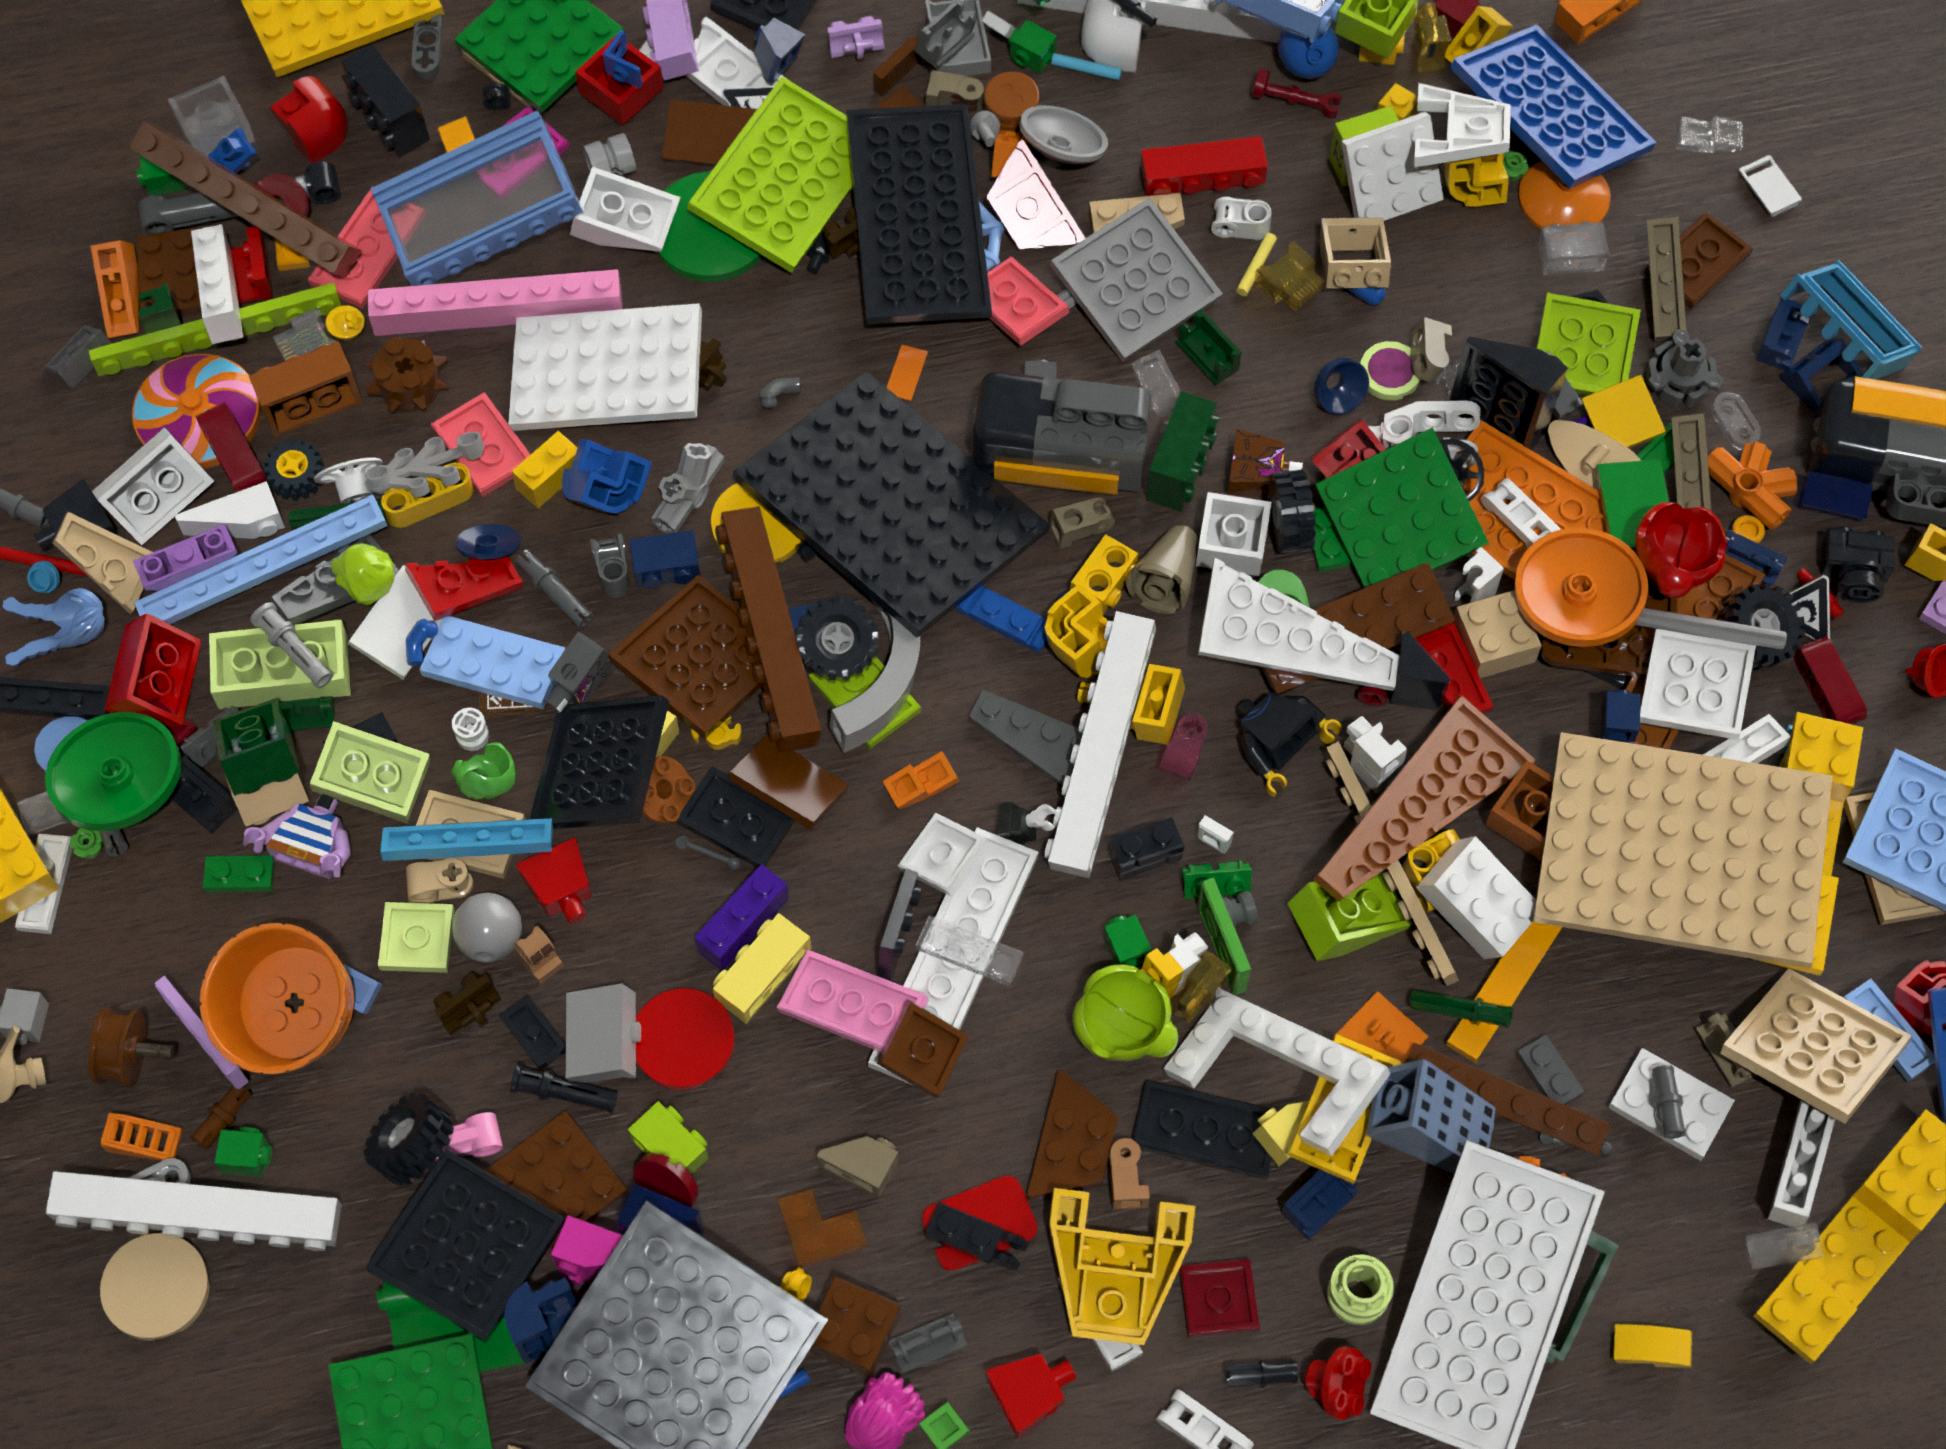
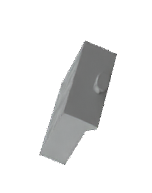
M925 0L927 25L955 0L937 3ZM961 0L964 2V10L962 11L964 18L968 20L973 13L976 15V24L973 29L974 37L936 71L963 76L991 73V57L984 23L982 22L983 18L979 0Z
M621 983L566 993V1079L585 1084L622 1077L636 1078V1042L641 1041V1024L636 1022V992Z

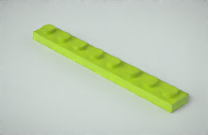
M334 282L239 308L243 336L257 332H268L275 327L289 323L296 324L304 319L318 315H328L330 311L341 306ZM203 319L88 351L98 376L113 375L121 370L135 366H145L153 361L167 357L174 358L192 350L207 349L214 344L210 340Z

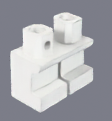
M1361 716L1347 727L1346 732L1349 737L1344 742V748L1352 755L1350 764L1352 769L1377 795L1390 784L1402 769L1407 748L1399 740L1390 745L1381 736L1383 729L1381 722L1372 727Z

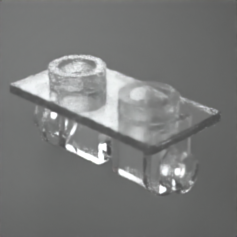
M1817 1223L1745 1235V1243L1752 1270L1823 1257Z

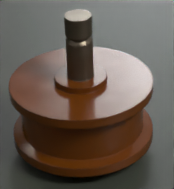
M102 1008L93 1024L88 1051L89 1075L94 1084H103L106 1080L120 1081L124 1087H132L140 1075L144 1057L173 1059L174 1046L146 1043V1022L141 1011L133 1010L129 1015L115 1014L112 1008Z

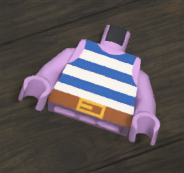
M325 794L319 795L314 808L296 804L291 811H286L261 828L250 827L244 832L243 846L254 843L253 851L260 853L263 850V845H266L270 856H274L276 861L327 879H331L333 872L334 877L339 878L341 876V868L351 856L348 833L344 830L341 820L333 816L338 801Z

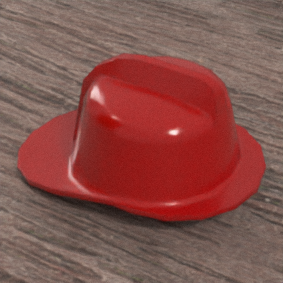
M1946 644L1920 650L1915 656L1912 666L1905 668V673L1912 676L1914 684L1933 698L1946 696Z

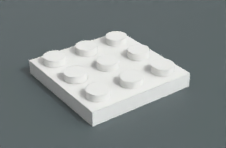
M1423 112L1341 141L1354 218L1383 217V221L1443 200L1438 164L1414 167L1416 139L1434 140L1431 116L1428 113Z
M1656 629L1641 705L1640 723L1739 740L1756 646Z

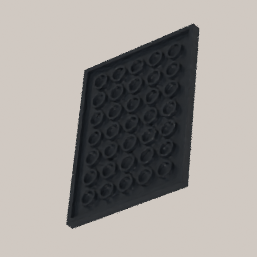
M867 371L733 471L732 479L916 638L921 636L1048 533L1050 527L1048 522L999 481L994 479L993 476L980 471L968 455Z

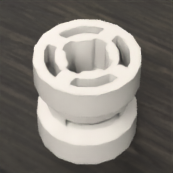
M463 708L454 715L452 728L460 747L469 751L483 748L488 742L489 730L482 713L474 708Z

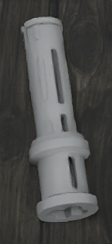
M273 602L263 604L252 614L250 622L265 632L268 636V642L272 646L281 647L296 666L314 683L316 688H322L329 683L333 677L331 671H328L312 651L295 635V626L290 621H285L277 613V607Z

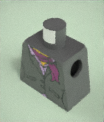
M578 631L548 674L554 689L544 702L557 713H560L569 701L573 703L587 702L614 672L605 649Z

